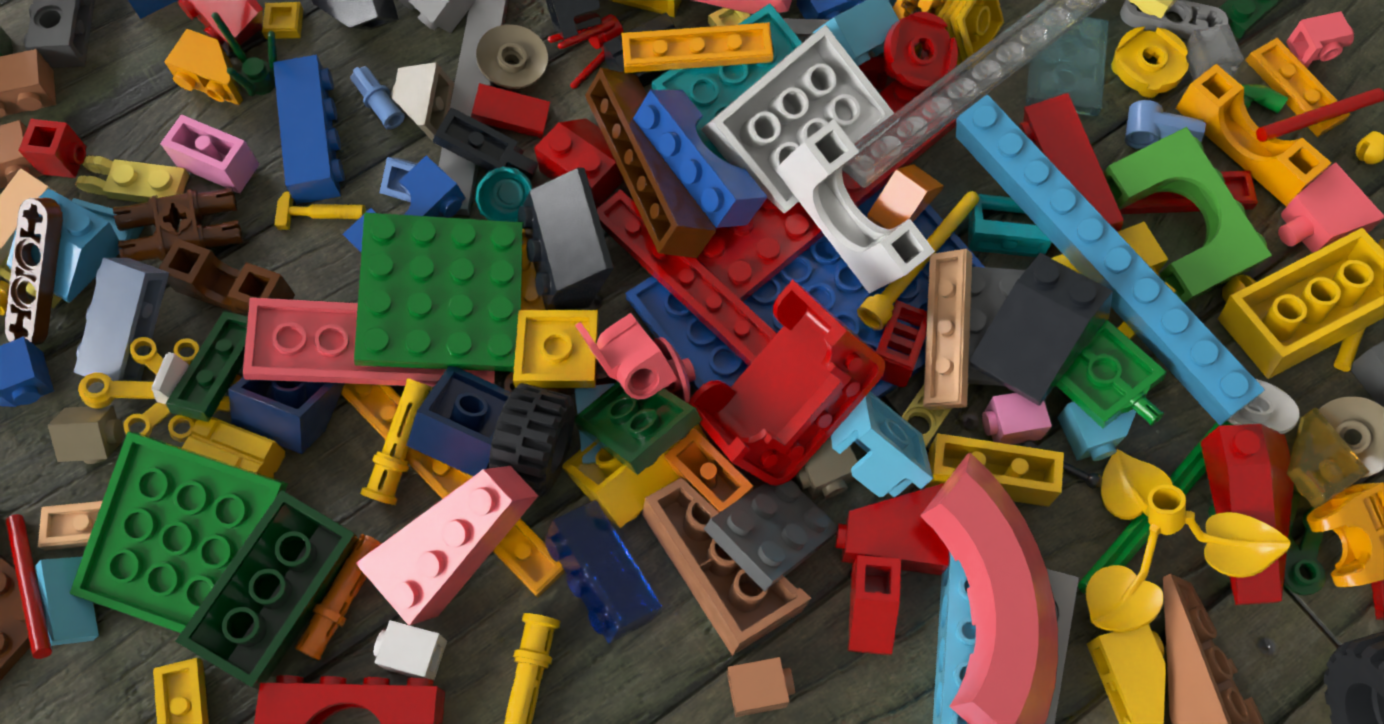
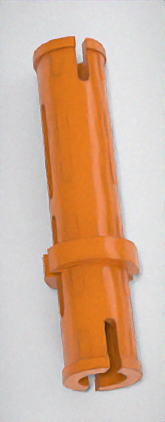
M361 534L359 536L358 542L336 576L321 604L317 603L312 610L314 616L294 648L318 661L321 659L327 644L338 626L343 627L347 619L344 616L367 578L356 562L381 545V542L368 535Z

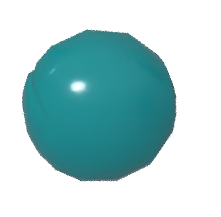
M500 167L489 171L477 186L475 201L480 214L492 221L518 222L519 207L523 206L533 186L529 177L516 168Z

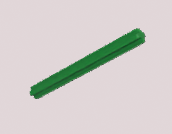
M1226 421V422H1225L1223 425H1221V426H1224V425H1233V424L1230 423L1229 421ZM1216 422L1201 441L1220 425ZM1200 442L1170 476L1173 486L1181 489L1185 495L1206 472ZM1144 512L1130 522L1078 583V589L1086 595L1088 582L1098 570L1113 565L1126 566L1146 543L1150 534V524L1148 516Z

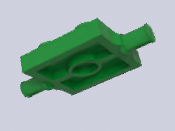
M1107 320L1056 386L1102 429L1121 414L1131 410H1135L1150 426H1153L1163 417L1164 412H1161L1146 396L1151 389L1164 380L1167 371Z

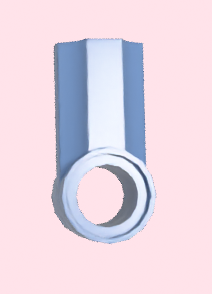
M1141 100L1129 107L1125 142L1128 146L1141 150L1185 127L1189 129L1193 137H1196L1201 142L1205 133L1206 123L1200 119L1163 112V108L1159 103L1151 100Z

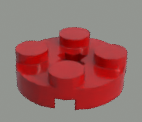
M916 12L895 22L888 31L884 42V58L886 60L884 66L887 75L897 79L902 85L915 90H925L941 83L943 79L947 78L956 66L958 47L955 37L950 38L948 31L945 29L948 25L944 20L929 12ZM919 42L922 43V50L927 52V57L921 59L917 57L914 47Z

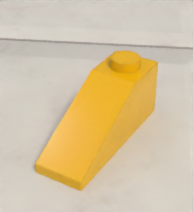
M1149 624L1131 631H1113L1088 642L1087 647L1119 724H1164L1166 663L1163 658L1164 646L1159 635L1151 630Z

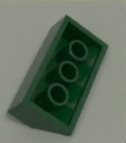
M281 490L175 642L248 686L259 689L260 683L268 681L312 615L314 606L320 603L359 539L355 533Z

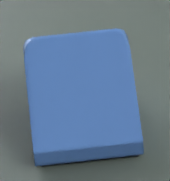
M387 157L379 193L411 202V197L399 183V180L417 163L400 158Z

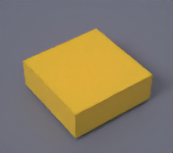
M300 2L265 3L262 27L265 39H268L267 34L269 31L275 33V39L301 38L304 9Z

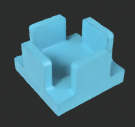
M869 392L831 435L832 448L839 454L853 442L867 452L851 468V473L855 479L878 497H883L887 493L896 497L911 483L922 489L933 479L922 433L872 392Z

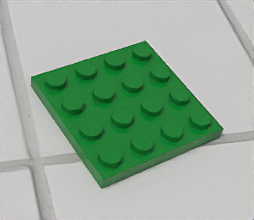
M364 212L354 352L355 366L447 369L449 366H455L462 370L514 372L518 312L521 310L523 222Z
M127 432L70 594L181 633L281 490L286 491L288 483L136 432Z

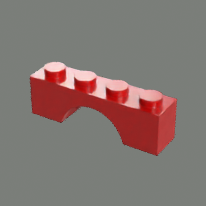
M279 675L276 676V683H260L254 724H323L329 717L340 711L362 708L371 711L381 724H443L445 691L438 686H433L434 680L427 678H408L406 685H390V679L365 677L363 678V685L346 684L347 678L322 676L320 677L319 684L303 683L304 678L300 676Z

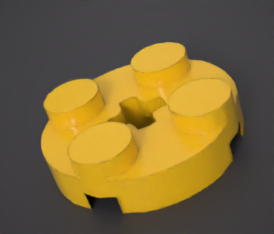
M1137 27L1127 32L1121 38L1115 50L1111 68L1127 86L1138 91L1143 97L1153 98L1158 93L1172 90L1181 82L1189 66L1186 59L1188 50L1185 43L1176 34L1167 29L1157 27L1154 32L1150 30L1144 31L1145 27ZM1143 56L1148 59L1155 57L1157 59L1156 64L1148 63Z

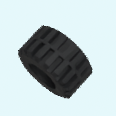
M519 384L506 400L497 421L491 443L489 468L511 466L538 496H545L557 481L569 449L575 418L574 403L571 396L528 384Z

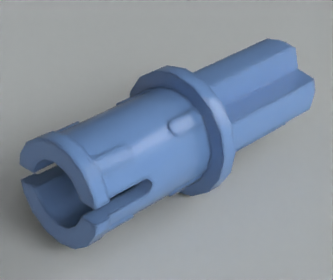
M368 67L354 68V73L350 76V79L364 97V105L375 112L386 129L398 127L403 122L405 116L390 98L388 87L381 85Z

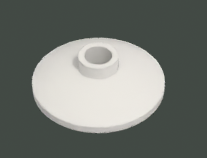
M1256 379L1265 391L1228 420L1233 425L1263 424L1278 431L1280 434H1284L1292 430L1297 424L1299 409L1295 401L1286 392L1268 382Z

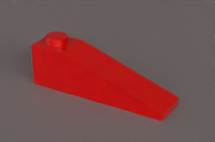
M1263 424L1218 426L1200 442L1216 514L1232 512L1247 515L1270 525L1288 538L1295 473L1286 436ZM1287 552L1261 573L1244 578L1229 576L1235 605L1268 604L1282 601Z

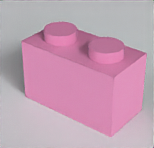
M180 115L160 143L177 167L185 168L187 172L225 188L232 187L233 191L241 193L260 165L244 140L184 115Z

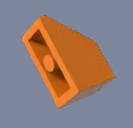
M695 428L664 455V458L677 476L683 478L719 513L753 491V485Z

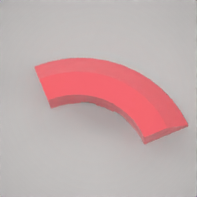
M969 453L920 515L942 539L954 560L960 561L970 586L966 590L970 603L972 625L976 626L974 653L970 654L966 673L958 693L949 707L968 724H1045L1055 689L1058 665V625L1055 601L1048 572L1039 547L1024 517L1010 495L993 474L975 456Z

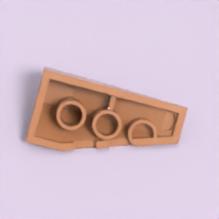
M1172 574L1164 576L1163 591L1169 716L1172 724H1264L1253 698L1250 697L1243 700L1232 679L1233 674L1238 672L1232 659H1227L1223 651L1213 643L1212 639L1216 638L1217 631L1192 583Z

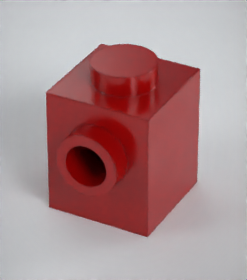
M30 119L18 151L40 174L76 178L80 165L83 164L86 158L87 146L65 122Z

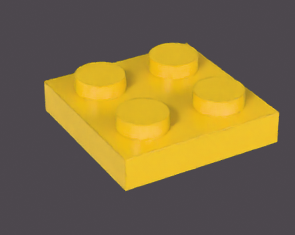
M519 310L513 374L515 388L521 383L539 388H596L597 359L575 325L581 322L597 345L598 310Z

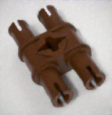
M228 187L203 193L189 189L187 193L159 198L157 195H154L145 203L114 207L113 213L117 214L114 215V219L119 231L150 225L156 227V231H154L152 236L118 241L119 248H122L119 249L120 257L136 261L159 258L163 261L176 238L206 249L243 244L242 231L238 219L203 226L201 220L206 215L238 210L237 204H235L236 198L233 188ZM181 218L179 232L177 233L176 230H178L179 219Z

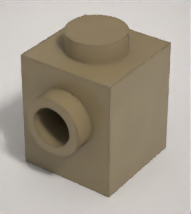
M114 405L100 409L89 406L64 408L48 424L57 462L83 461L86 464H95L105 461L120 445L124 437V427L121 420L117 419Z
M829 437L795 475V479L802 490L808 489L812 499L823 494L826 499L844 492L848 488L846 484L857 480L852 476L851 468L858 461L850 446L841 454L837 453L832 448L831 437Z

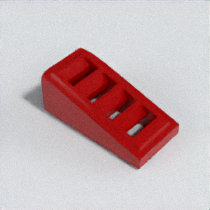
M896 300L893 306L892 317L886 324L876 352L885 361V370L881 380L899 387H906L926 336L927 311ZM897 319L918 326L919 330L899 323ZM895 350L901 351V352L906 353V354H908V355L902 354V353L897 352V351H895Z

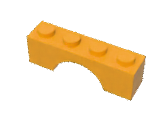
M1217 64L1189 85L1175 108L1183 116L1203 120L1206 123L1204 134L1245 171H1251L1252 177L1286 207L1332 163L1304 138L1290 141L1274 138L1260 142L1256 137V130L1259 127L1251 119L1245 107L1244 87Z

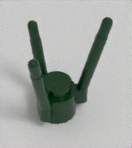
M213 12L211 15L242 63L241 74L232 67L227 68V73L246 89L249 96H254L255 94L264 95L271 92L275 88L273 62H277L275 33L269 31L267 34L269 64L260 58H248L217 12Z

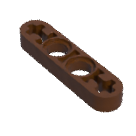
M29 198L24 200L19 207L5 317V334L9 342L25 337L32 344L39 345L46 340L48 335L63 222L61 208L51 198ZM34 244L41 253V259L38 264L33 261L31 256V248ZM29 282L36 290V298L33 302L26 293V287Z

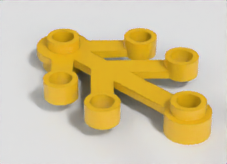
M148 337L135 339L130 345L133 360L139 364H145L157 376L163 358L157 353L155 342ZM188 338L179 340L174 346V354L189 365L200 350L197 342ZM141 346H149L152 349L145 356L136 353L137 349ZM185 347L195 350L194 354L190 357H183L179 352ZM103 373L86 375L80 381L78 387L82 401L87 406L95 409L109 406L115 398L155 399L152 390L154 382L112 381L108 375ZM236 375L235 379L233 380L230 386H233L242 377ZM95 382L104 384L103 390L98 393L88 391L89 386ZM229 396L223 397L214 414L218 411L230 412ZM157 402L143 414H133L127 417L123 425L124 431L127 435V432H131L130 427L132 424L142 422L146 427L139 434L149 437L152 429L171 413L167 405ZM181 415L174 416L168 424L170 436L175 441L185 442L188 436L192 435L191 431L198 419ZM179 423H187L190 429L184 434H178L174 431V427Z

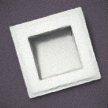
M168 352V354H165L152 385L156 402L165 405L189 367V364L174 353Z

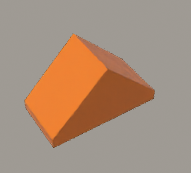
M914 164L896 169L868 212L867 218L885 229H893L908 219H911L913 222L943 190L944 185Z

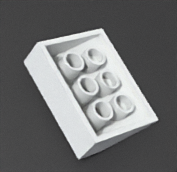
M824 25L701 128V130L731 165L746 169L767 195V198L783 213H786L799 201L775 171V168L801 143L835 119L855 147L859 149L896 115L832 32Z

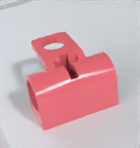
M631 313L602 332L597 340V345L581 322L575 325L607 375L617 380L631 398L637 400L649 398L677 380L676 375L659 347Z

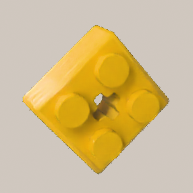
M946 0L935 11V15L943 19L948 25L945 29L948 31L950 38L955 37L958 47V68L960 69L964 66L966 70L970 67L971 71H973L1004 23L999 0Z

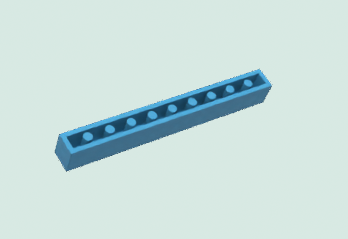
M988 94L957 117L956 138L1082 275L1113 290L1111 302L1113 310L1220 426L1265 391L1260 383Z

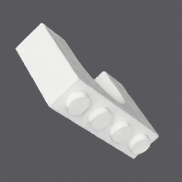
M833 119L801 143L775 168V171L868 293H871L904 277L935 251L911 219L906 220L893 229H885L874 224L857 208L845 188L842 168L845 163L859 153V150L836 120Z

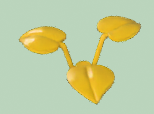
M1117 449V452L1109 459L1103 472L1101 484L1103 504L1112 515L1124 520L1137 518L1144 512L1148 516L1150 534L1138 575L1125 566L1113 565L1098 570L1090 578L1086 587V602L1090 621L1096 627L1104 630L1124 632L1144 627L1158 616L1163 606V592L1159 586L1145 581L1149 573L1159 534L1172 535L1181 530L1185 524H1188L1197 540L1207 543L1204 549V557L1207 563L1224 575L1238 578L1250 577L1267 569L1289 550L1290 540L1281 532L1260 520L1232 512L1219 513L1209 517L1206 522V533H1204L1195 521V513L1186 511L1185 494L1181 489L1173 486L1170 477L1164 471Z

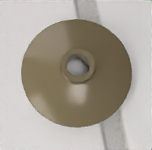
M506 24L490 29L481 37L476 49V60L482 74L492 83L504 88L520 89L533 85L544 75L548 65V51L542 39L530 29L519 25ZM507 61H514V62H516L517 64L512 65V64H508V63H506V62H507Z
M1352 396L1332 400L1318 409L1307 429L1308 447L1316 462L1328 472L1344 478H1364L1384 469V407L1372 400ZM1349 429L1358 430L1362 435L1361 442L1356 445L1348 444L1344 439L1345 432Z

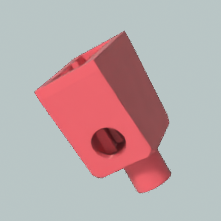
M1334 163L1303 189L1282 211L1281 217L1286 224L1279 228L1278 234L1285 245L1292 247L1302 241L1314 253L1360 228L1369 233L1384 219V215L1337 163Z

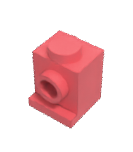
M1340 11L1301 20L1286 43L1290 51L1308 68L1313 61H1329L1340 55L1343 47L1350 46L1353 43L1354 32Z

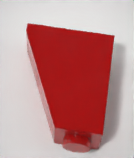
M945 483L849 511L845 524L838 523L835 548L842 549L841 562L854 563L857 555L901 559V570L942 575L949 566L950 551L934 529L920 515Z

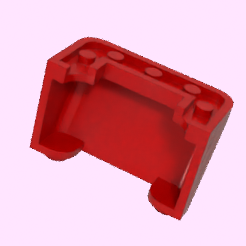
M793 279L774 302L773 315L783 325L780 331L732 386L719 380L709 381L703 384L688 402V404L696 408L702 418L701 426L733 464L774 486L790 481L879 382L885 370V361L877 352Z

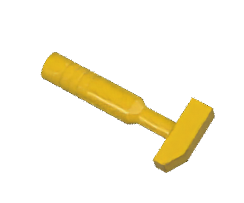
M284 192L277 201L274 225L278 230H290L291 216H309L312 219L358 220L366 212L365 205L356 204L293 206L294 199L290 192Z

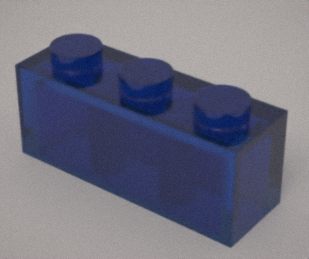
M594 500L552 521L545 536L547 551L554 561L561 563L567 574V583L570 590L576 597H581L589 610L588 617L594 630L598 634H603L608 644H611L650 623L662 605L598 502Z

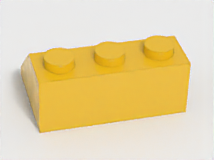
M697 424L694 428L707 439L701 427ZM681 440L672 445L658 457L653 465L645 468L638 475L603 448L596 454V463L583 465L582 456L597 445L595 442L582 452L580 449L563 464L562 468L598 510L621 528L640 514L646 497L679 479L664 458V455Z

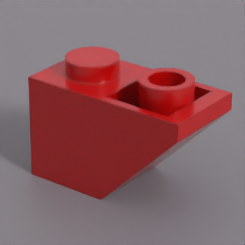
M857 555L851 572L848 652L892 655L900 604L901 559Z

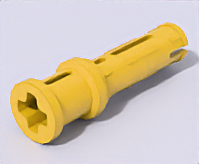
M407 378L406 386L393 417L382 452L377 451V454L373 456L372 461L375 465L367 487L361 489V495L383 503L396 505L398 499L395 497V493L402 473L408 472L409 461L405 460L410 448L406 446L417 410L427 398L432 386Z
M523 614L522 621L525 623L520 648L514 650V662L518 664L504 724L532 723L544 669H548L549 665L552 664L553 658L549 656L554 631L560 628L561 621L538 614Z

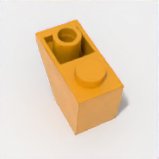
M186 29L164 61L173 75L174 82L188 91L196 89L204 92L218 102L226 100L240 105L243 98L237 81L227 73V68L232 67L219 41Z

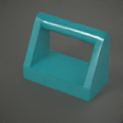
M978 194L979 202L969 213L968 248L971 251L1037 257L1039 253L1046 254L1052 242L1037 225L983 220L982 209L1026 214L1011 197Z

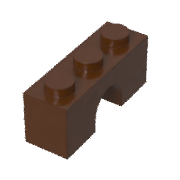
M177 238L159 269L169 272L167 283L175 292L243 316H248L250 298L293 300L295 296L281 274L247 262L241 271L220 261L211 250Z

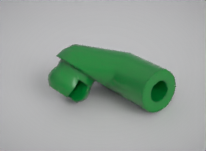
M1242 84L1244 87L1246 109L1254 101L1278 114L1288 100L1287 96L1265 85Z

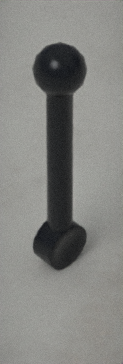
M1027 440L1022 444L1024 447L1038 449L1037 444L1031 440ZM1063 461V470L1084 480L1089 488L1095 489L1101 486L1102 478L1098 473L1088 474Z

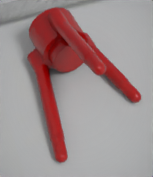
M606 15L601 18V24L577 31L578 35L566 38V40L559 33L548 37V42L550 43L564 40L558 43L559 49H565L588 39L595 49L601 48L603 50L571 82L570 87L572 89L577 88L605 60L603 43L624 33L621 23L614 15Z

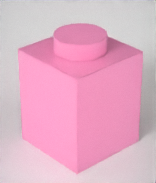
M1017 393L993 396L985 412L982 414L985 433L988 436L992 435L993 442L1013 445L1024 443L1027 440H1042L1052 427L1044 401L1038 406Z

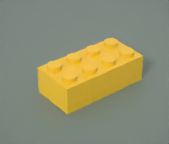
M1360 228L1230 295L1218 320L1265 377L1270 379L1384 318V250L1363 228Z

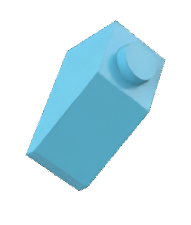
M1075 402L1068 403L1057 418L1077 461L1090 456L1093 461H1098L1117 452L1115 447L1127 436L1136 411L1131 410L1121 414L1104 429Z

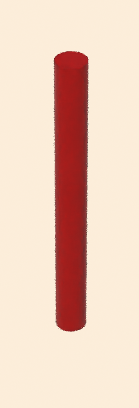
M1375 88L1262 126L1256 130V137L1260 142H1265L1371 106L1384 100V91L1381 88Z
M14 514L7 517L6 526L32 656L35 659H43L52 654V648L25 520L22 515Z

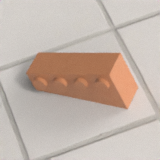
M679 478L645 498L642 516L733 656L801 613L812 598L801 588L797 589L785 577L764 592L704 530L709 520L719 512L683 478Z

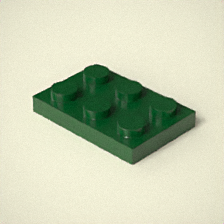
M619 382L614 384L574 418L575 425L583 434L637 475L645 468L653 465L659 456L677 441L685 438L690 430L702 421L695 407L664 388L649 398L637 400L631 398Z

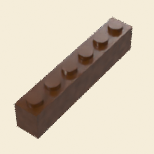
M600 68L585 97L658 253L698 258L715 234L716 229L633 120V117L647 96L643 85L637 75Z

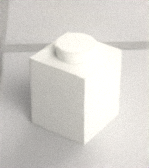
M389 620L386 631L382 630L379 633L374 645V656H377L375 664L385 670L413 678L435 680L447 640L439 633Z

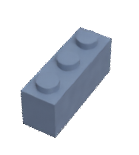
M130 258L102 259L101 266L96 273V287L92 303L86 312L87 322L82 342L79 344L76 352L77 362L74 373L84 377L91 373H103L108 375L112 381H141L145 364H139L133 360L130 345L139 337L152 339L169 272ZM141 346L137 349L136 353L141 356L148 355L150 347Z

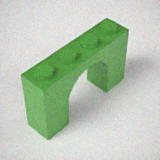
M1187 127L1109 165L1103 172L1119 210L1153 193L1173 192L1191 200L1203 214L1206 223V239L1202 248L1172 262L1159 273L1160 278L1176 290L1175 294L1184 304L1227 283L1232 278L1254 269L1272 256L1267 249L1264 237L1256 232L1246 217L1244 207L1239 201L1234 199L1225 185L1221 172L1213 167L1204 153L1201 142L1196 137H1193Z

